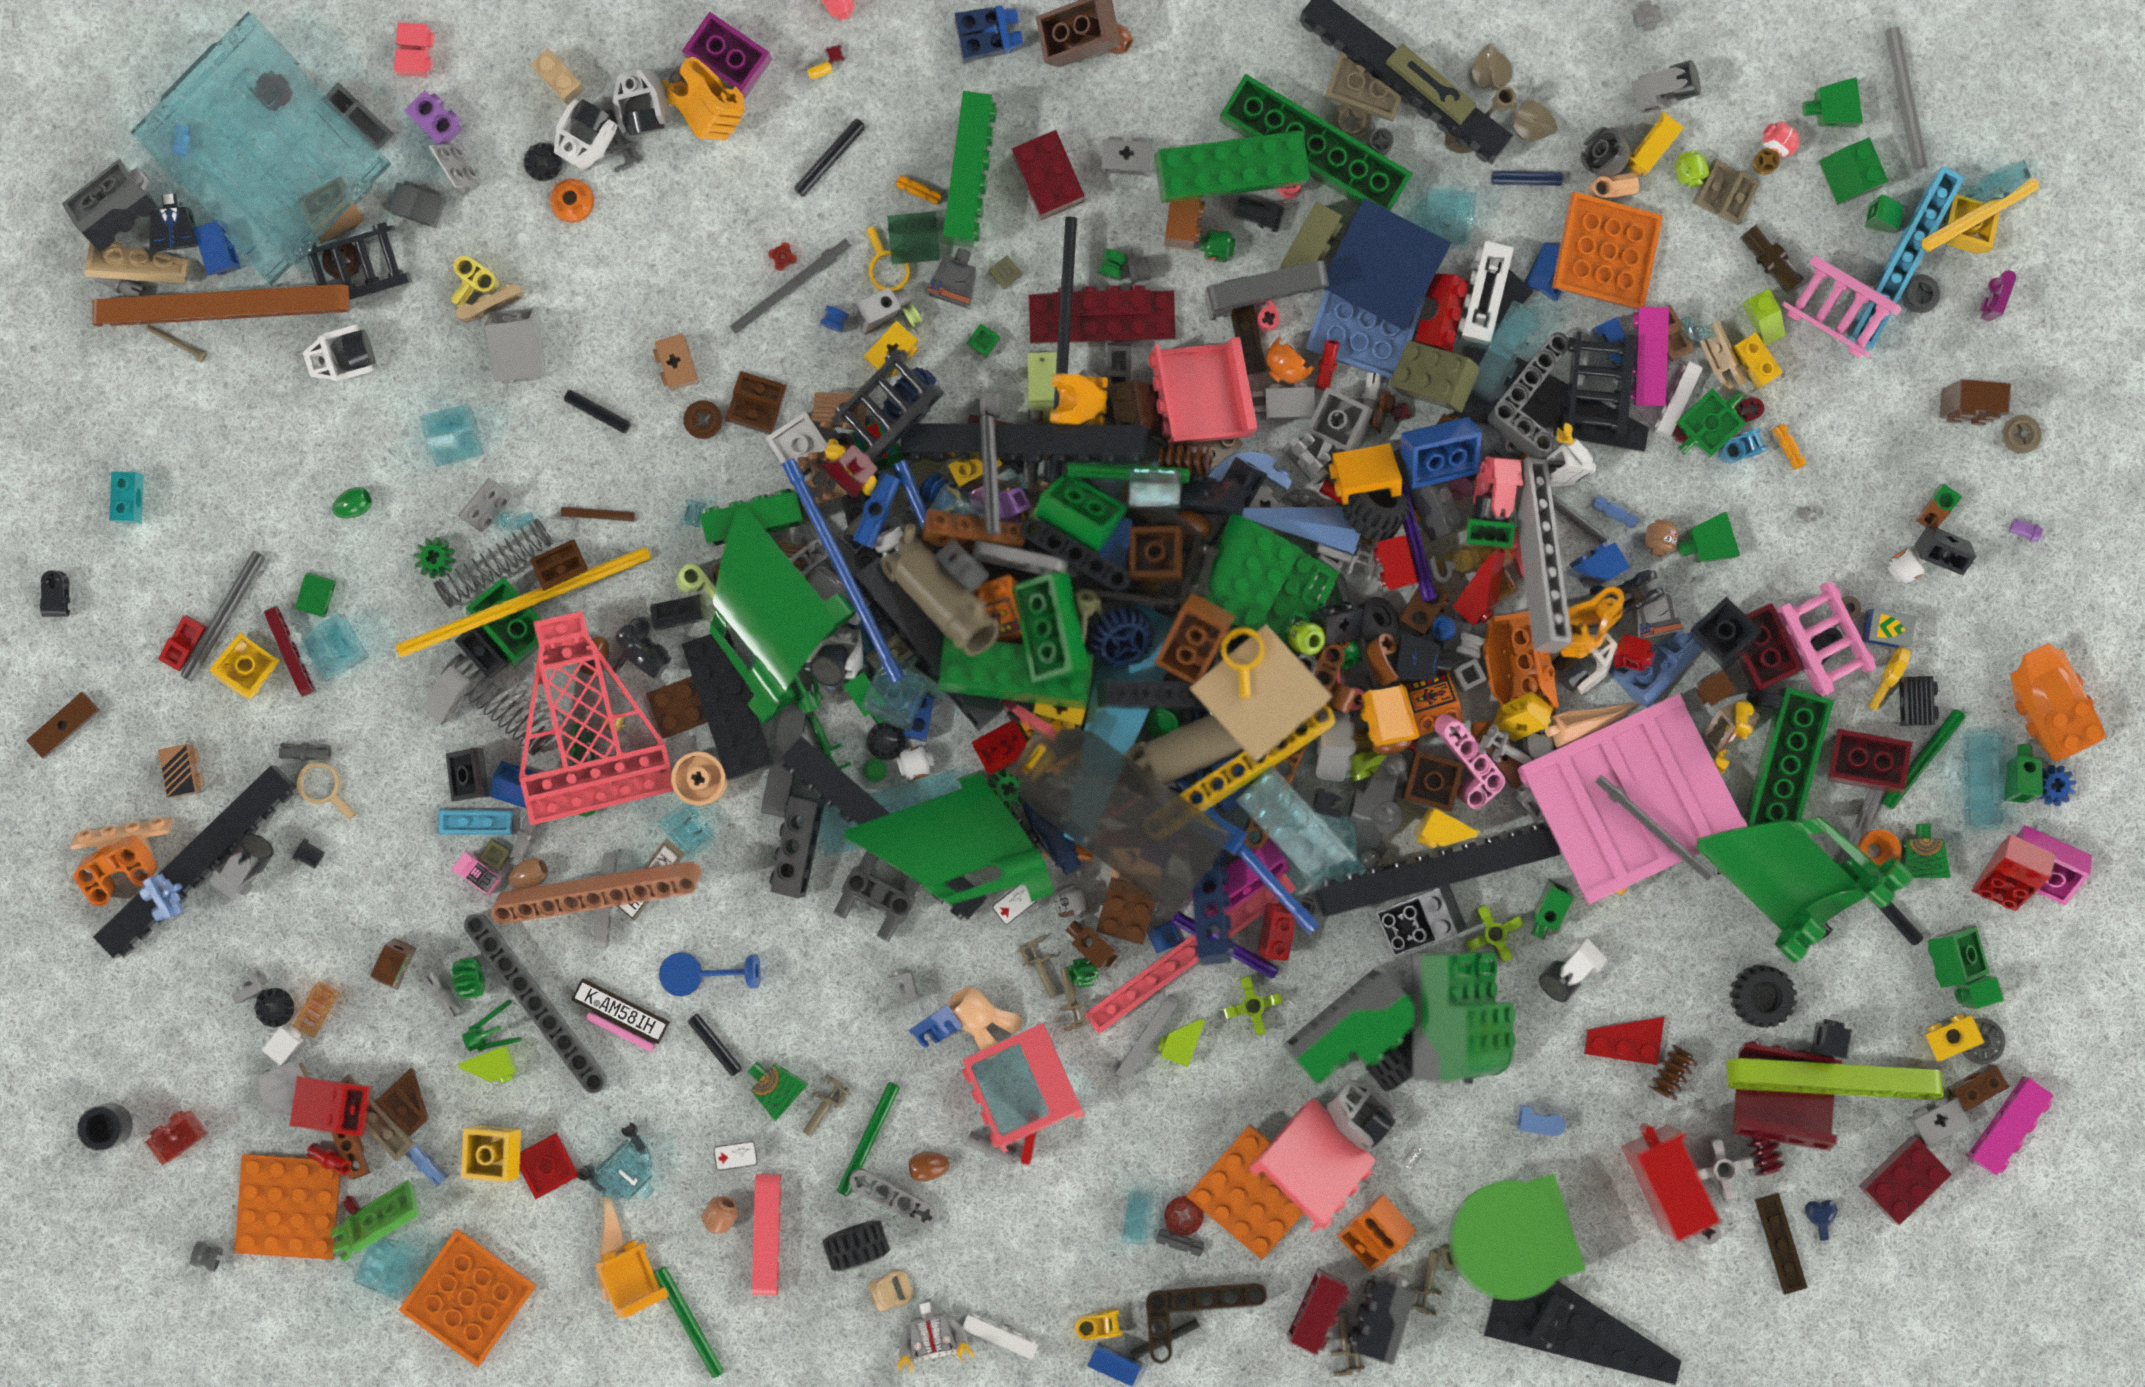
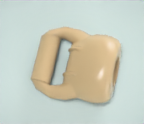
M902 1270L888 1272L882 1278L874 1279L868 1284L872 1300L879 1312H885L891 1308L906 1305L914 1294L907 1274ZM895 1276L898 1278L905 1297L904 1299H898L892 1282V1278Z

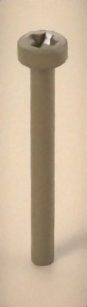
M150 325L146 328L147 331L196 356L197 361L203 362L207 356L206 351L201 350L199 352Z

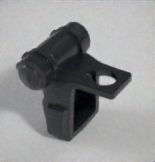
M646 617L632 619L617 632V643L625 649L613 667L615 673L623 667L628 659L643 672L655 679L661 676L670 664L672 657L668 654L669 652L660 643L655 644L648 637L651 628Z

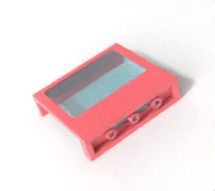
M1043 1023L963 1059L965 1068L962 1069L963 1075L967 1083L972 1082L974 1090L971 1093L976 1104L981 1103L984 1111L980 1112L985 1125L991 1126L993 1133L989 1135L994 1147L999 1146L1003 1153L1008 1151L1007 1144L1072 1114L1076 1120L1085 1116Z

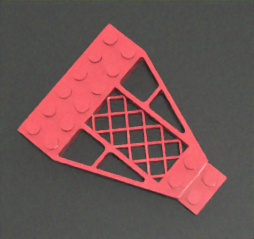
M583 611L534 622L539 650L519 774L530 825L674 791L671 783V766L665 743L589 637ZM593 659L595 668L585 663L584 661ZM579 663L576 669L574 670L573 674H570L567 671L560 668L562 666ZM582 664L595 671L587 684L575 677ZM555 668L549 679H547L545 670ZM602 669H606L633 706V711L620 714L612 713ZM557 670L570 676L563 689L550 682ZM596 674L601 692L590 686ZM572 679L585 686L578 699L566 692ZM539 684H543L553 727L547 731L531 734L537 689ZM549 685L561 691L554 704ZM588 688L600 695L593 708L581 701ZM563 694L576 701L569 713L556 706ZM602 698L607 716L595 710ZM578 703L591 710L584 722L571 715ZM555 709L566 715L560 727L558 726ZM593 712L606 719L599 731L586 725ZM638 714L657 740V743L652 746L623 752L620 749L614 722L618 718ZM569 718L581 724L574 737L562 730ZM607 723H609L612 740L601 734ZM584 727L596 733L590 746L577 740ZM560 733L572 739L566 751H564ZM549 734L555 735L562 761L561 766L526 775L525 768L530 739ZM599 736L611 743L605 755L592 749ZM575 742L587 748L580 761L568 755ZM614 746L616 754L608 756ZM590 751L601 757L584 761ZM566 757L576 762V764L568 765Z

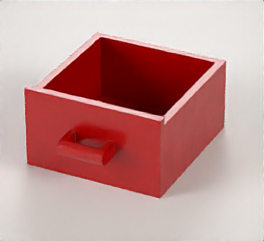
M1642 1123L1639 1129L1643 1136L1621 1147L1660 1230L1676 1242H1680L1720 1223L1718 1214L1682 1139L1686 1138L1685 1133L1668 1124L1655 1130L1653 1126Z

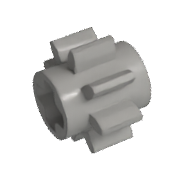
M1651 0L1639 2L1637 5L1638 9L1633 10L1635 26L1643 27V32L1655 30V27H1657L1656 23L1661 22L1662 19L1659 5H1651Z

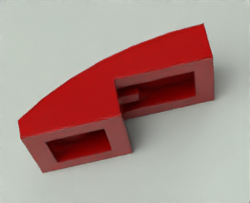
M188 615L182 616L173 636L168 638L158 660L177 671H181L207 629V626Z

